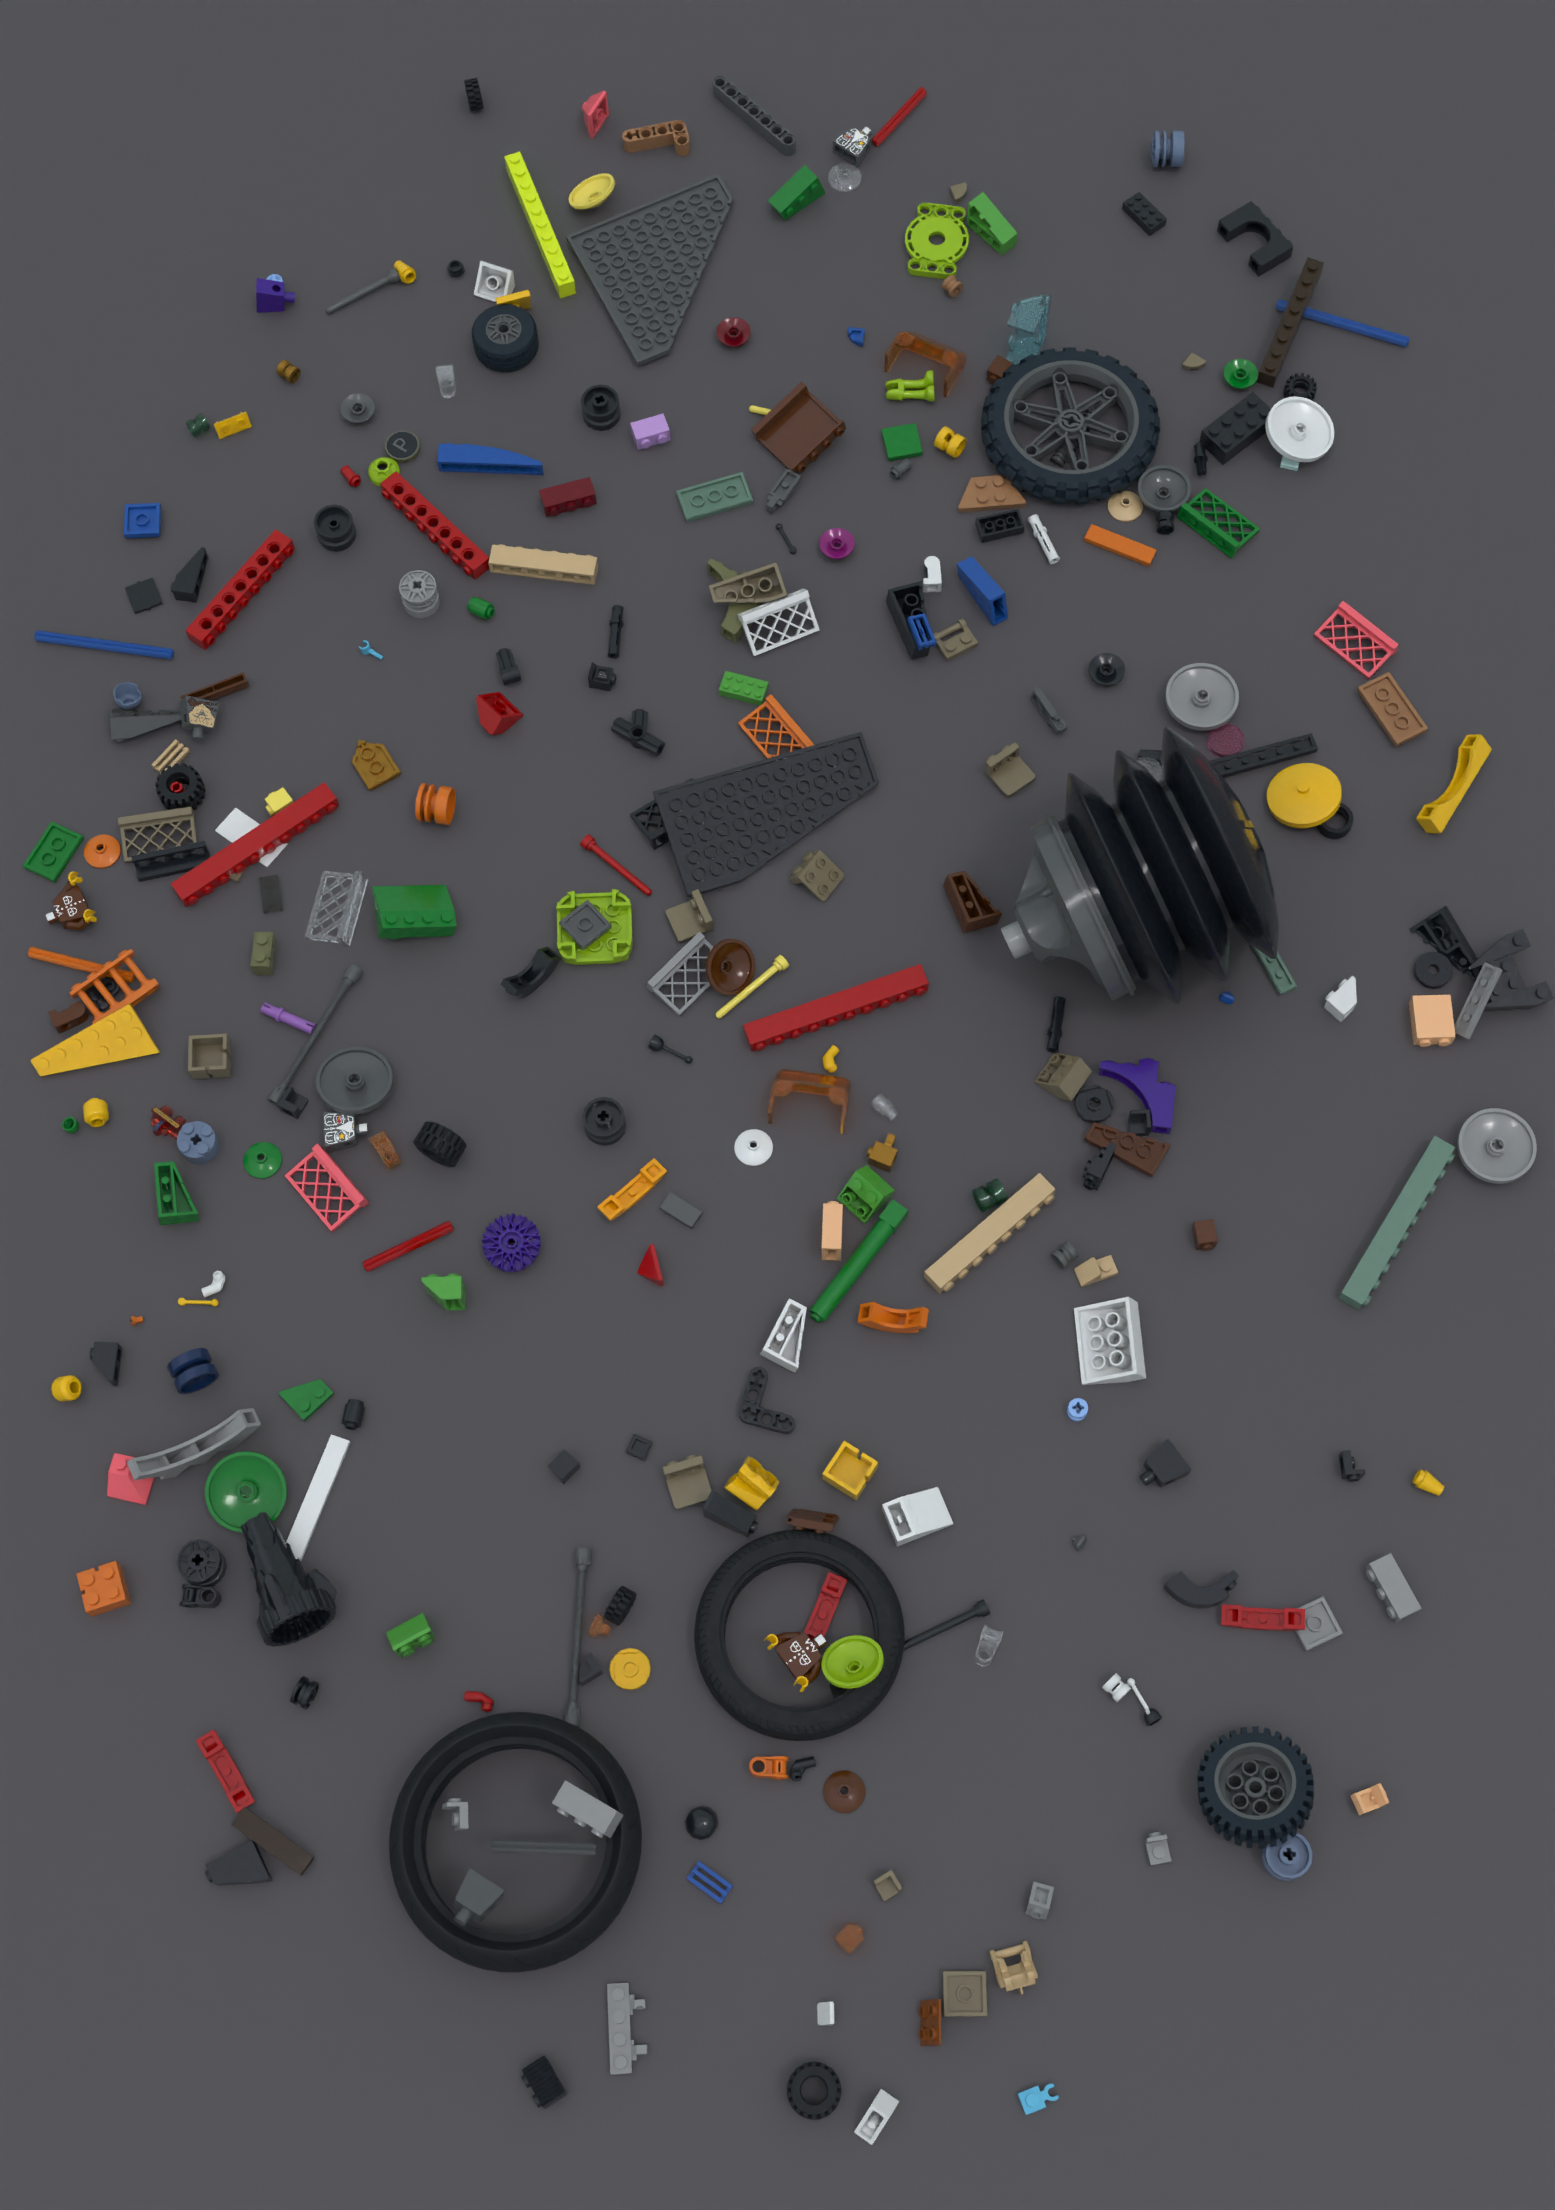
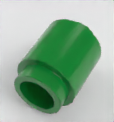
M472 597L467 604V610L471 614L484 620L492 618L495 613L494 605L479 597Z

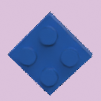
M160 503L125 504V538L160 537Z

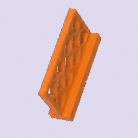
M772 694L765 698L766 701L738 722V725L767 759L780 755L781 747H789L790 752H792L793 748L803 749L814 745ZM767 708L770 711L769 718H760V712ZM749 721H756L755 729H747L745 724ZM759 721L769 722L768 730H759ZM771 723H780V731L771 730ZM757 733L767 734L766 742H758L756 740ZM770 734L779 735V742H769ZM782 735H790L792 737L791 744L781 743ZM768 746L778 747L777 755L768 754Z

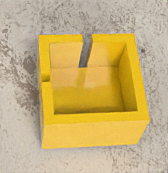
M843 1441L822 1473V1479L857 1501L866 1487V1481L869 1482L877 1470L878 1461L865 1453L861 1454V1460H859V1449Z

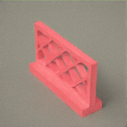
M1344 601L1338 605V609L1314 633V637L1367 679H1370L1398 651V643ZM1339 615L1344 619V625H1334L1333 620ZM1347 628L1358 630V636H1347ZM1332 629L1331 638H1324L1321 635L1323 630ZM1334 629H1345V637H1334ZM1361 639H1369L1372 642V647H1361ZM1345 640L1346 648L1338 649L1335 646V641ZM1348 640H1358L1359 647L1348 648ZM1372 650V659H1362V651ZM1375 650H1383L1387 653L1383 658H1375ZM1359 651L1360 659L1352 660L1349 658V652ZM1373 662V669L1369 673L1363 669V663Z
M316 1144L311 1148L313 1151L291 1169L285 1177L329 1230L334 1232L361 1207H366L369 1201L325 1149ZM315 1157L318 1161L317 1169H308L309 1161ZM297 1172H303V1181L295 1182L292 1176ZM307 1172H317L316 1182H306ZM320 1173L329 1174V1183H319ZM306 1185L315 1186L314 1196H307L305 1194ZM319 1186H328L327 1196H318ZM332 1186L341 1188L340 1197H331ZM317 1199L327 1200L326 1210L317 1208ZM331 1200H340L339 1210H330ZM344 1200H351L355 1206L349 1211L343 1210ZM329 1213H338V1221L331 1225L328 1221Z

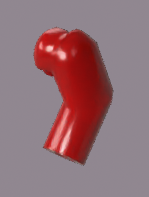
M465 1692V1701L479 1702L482 1704V1711H492L493 1699L483 1692Z

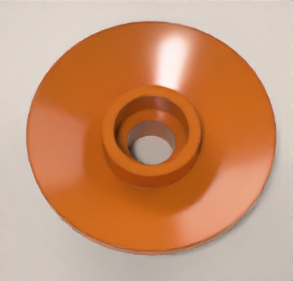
M105 834L91 838L84 848V857L87 863L99 869L115 864L121 854L119 842L114 837Z

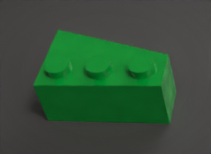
M804 165L768 202L784 220H787L826 192L818 177Z
M174 1161L154 1163L159 1224L169 1225L198 1222V1212L185 1188Z

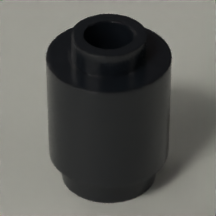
M349 1399L348 1403L345 1404L341 1423L345 1425L346 1429L356 1430L361 1427L365 1411L364 1402L357 1399Z

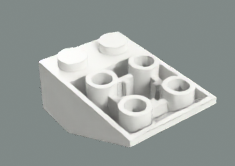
M938 1487L902 1496L882 1504L883 1514L897 1547L953 1525Z

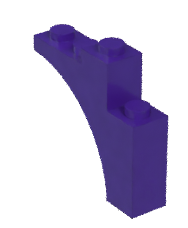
M1144 1058L1139 1060L1138 1066L1129 1062L1120 1064L1112 1060L1101 1061L1098 1075L1112 1078L1126 1085L1139 1097L1144 1107L1150 1109V1132L1170 1134L1176 1085L1165 1081L1157 1083L1159 1061H1154L1152 1058Z

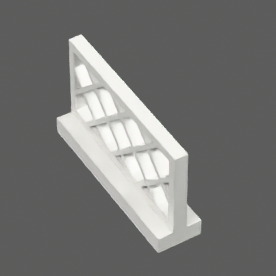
M800 589L788 594L787 597L767 602L737 614L744 628L753 656L820 630L809 600L808 590ZM802 602H805L807 606L805 614L796 611L798 605ZM785 609L792 611L788 621L780 618L782 611ZM795 613L803 616L799 626L791 623ZM769 615L775 617L772 627L763 624ZM806 618L812 620L814 628L809 630L802 628ZM779 619L787 623L783 633L775 630ZM752 622L759 624L755 634L749 632L747 624ZM789 625L798 628L796 634L791 637L786 635ZM762 626L770 629L766 639L758 636ZM773 631L781 634L779 641L776 643L769 641ZM757 638L765 641L763 647L759 650H756L754 646Z

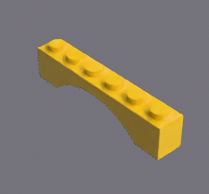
M1482 734L1466 735L1458 749L1457 766L1450 785L1438 799L1425 804L1416 817V820L1426 833H1442L1491 752L1492 748Z

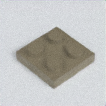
M943 1971L944 2017H987L986 1971Z

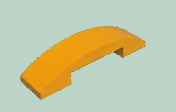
M653 1158L640 1169V1173L614 1196L611 1194L597 1208L610 1221L614 1220L629 1210L653 1189L665 1176L667 1170Z

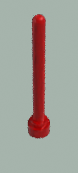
M588 834L582 839L580 843L582 848L596 853L644 894L651 895V889L597 846L594 837Z

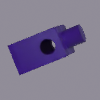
M257 278V313L283 312L285 302L295 303V292H285L283 282Z

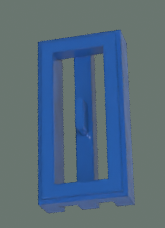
M925 613L908 617L907 622L918 649L922 650L923 647L929 648L931 645L935 647L937 642ZM919 619L922 620L930 641H927V638L925 636L923 627L921 626Z
M700 1861L697 1862L686 1878L720 1904H722L733 1888V1885ZM699 1868L726 1886V1890H723L698 1871ZM694 1875H697L707 1884L712 1886L714 1889L720 1892L722 1896L719 1898L705 1886L700 1884L693 1878Z

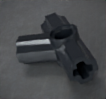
M643 709L632 711L631 723L622 717L616 718L613 722L611 731L630 741L635 748H643L657 756L662 753L665 746L664 741L647 732L648 712Z

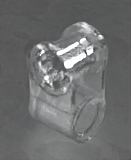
M453 364L435 366L441 395L445 398L453 397L456 394Z
M984 1624L974 1656L975 1662L979 1666L985 1667L991 1664L1004 1631L1001 1630L999 1632ZM979 1652H988L990 1658L986 1660L980 1658Z

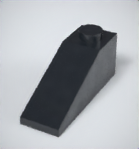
M204 547L200 548L176 575L175 582H172L171 592L176 600L197 603L209 558Z

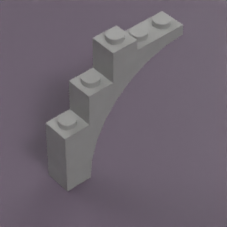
M254 1408L240 1409L217 1426L189 1441L157 1453L131 1458L127 1465L134 1480L160 1477L161 1480L176 1478L190 1465L204 1464L217 1452L236 1448L258 1429L261 1423Z

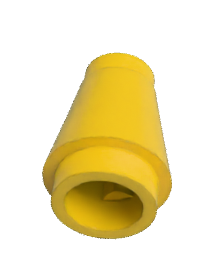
M401 260L394 263V268L402 282L410 284L415 280L416 274L413 268Z
M1418 1470L1412 1480L1415 1487L1437 1496L1444 1489V1485L1427 1470Z

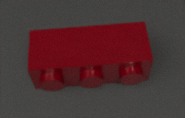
M590 477L539 490L546 517L556 516L564 512H572L579 508L597 504L596 494Z

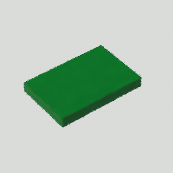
M51 821L23 864V868L56 883L84 840V837Z

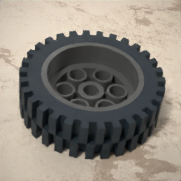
M1252 1726L1253 1732L1247 1733V1728L1242 1727L1241 1734L1237 1735L1235 1729L1229 1731V1739L1223 1734L1219 1737V1745L1214 1741L1211 1744V1752L1209 1750L1205 1751L1204 1760L1201 1759L1199 1764L1200 1770L1197 1773L1199 1803L1203 1815H1207L1209 1825L1212 1826L1214 1824L1215 1832L1218 1834L1223 1831L1224 1839L1230 1841L1231 1837H1233L1235 1844L1241 1846L1242 1841H1246V1848L1252 1849L1253 1842L1258 1843L1259 1849L1265 1848V1842H1269L1270 1846L1274 1847L1277 1846V1839H1280L1283 1844L1287 1842L1288 1834L1292 1838L1297 1835V1827L1301 1830L1305 1826V1819L1308 1820L1310 1817V1810L1313 1808L1314 1799L1312 1768L1310 1763L1307 1764L1305 1753L1301 1754L1300 1747L1297 1744L1292 1747V1739L1286 1737L1283 1741L1282 1733L1278 1731L1272 1736L1269 1728L1264 1727V1733H1259V1728ZM1248 1768H1253L1255 1772L1249 1774L1245 1772V1770ZM1268 1774H1273L1276 1776V1778L1270 1780L1267 1779L1266 1776ZM1232 1782L1240 1783L1238 1787L1230 1786ZM1252 1788H1259L1261 1791L1253 1793L1250 1790ZM1273 1794H1280L1282 1797L1280 1799H1273L1271 1796ZM1239 1801H1242L1246 1805L1243 1807H1238L1235 1804ZM1262 1807L1265 1808L1267 1811L1264 1813H1258L1256 1809Z

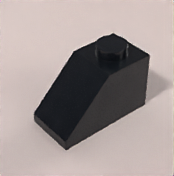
M94 1342V1348L90 1350V1359L113 1386H118L123 1348L119 1343Z

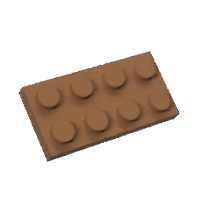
M1389 672L1357 688V692L1395 747L1427 732L1428 727Z

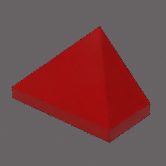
M650 1244L637 1274L658 1286H664L654 1244Z

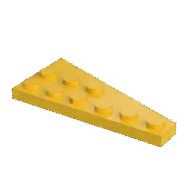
M131 1003L32 1058L30 1061L38 1074L45 1076L159 1053L160 1050Z

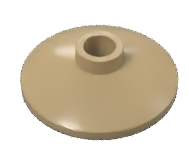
M1122 491L1120 493L1116 492L1110 497L1107 507L1109 514L1114 519L1121 522H1131L1141 515L1143 503L1137 494L1130 491Z

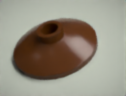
M842 1770L829 1776L824 1785L823 1795L827 1805L832 1810L838 1813H850L858 1809L863 1803L865 1787L857 1774ZM842 1787L848 1789L846 1795L841 1794L840 1789Z

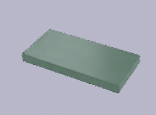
M743 472L676 491L687 523L754 504Z

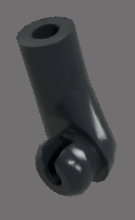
M814 1756L794 1762L789 1772V1776L793 1781H800L805 1769L816 1767Z

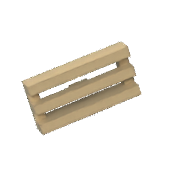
M175 739L153 762L152 767L161 773L169 763H171V767L176 763L179 764L190 753V750Z

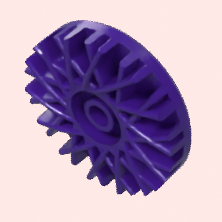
M512 1213L511 1216L509 1214H506V1217L499 1216V1219H494L495 1222L489 1223V1227H486L485 1234L483 1233L482 1248L486 1259L493 1267L504 1272H517L526 1269L537 1259L541 1249V1237L536 1225L531 1220L529 1221L526 1216H515Z

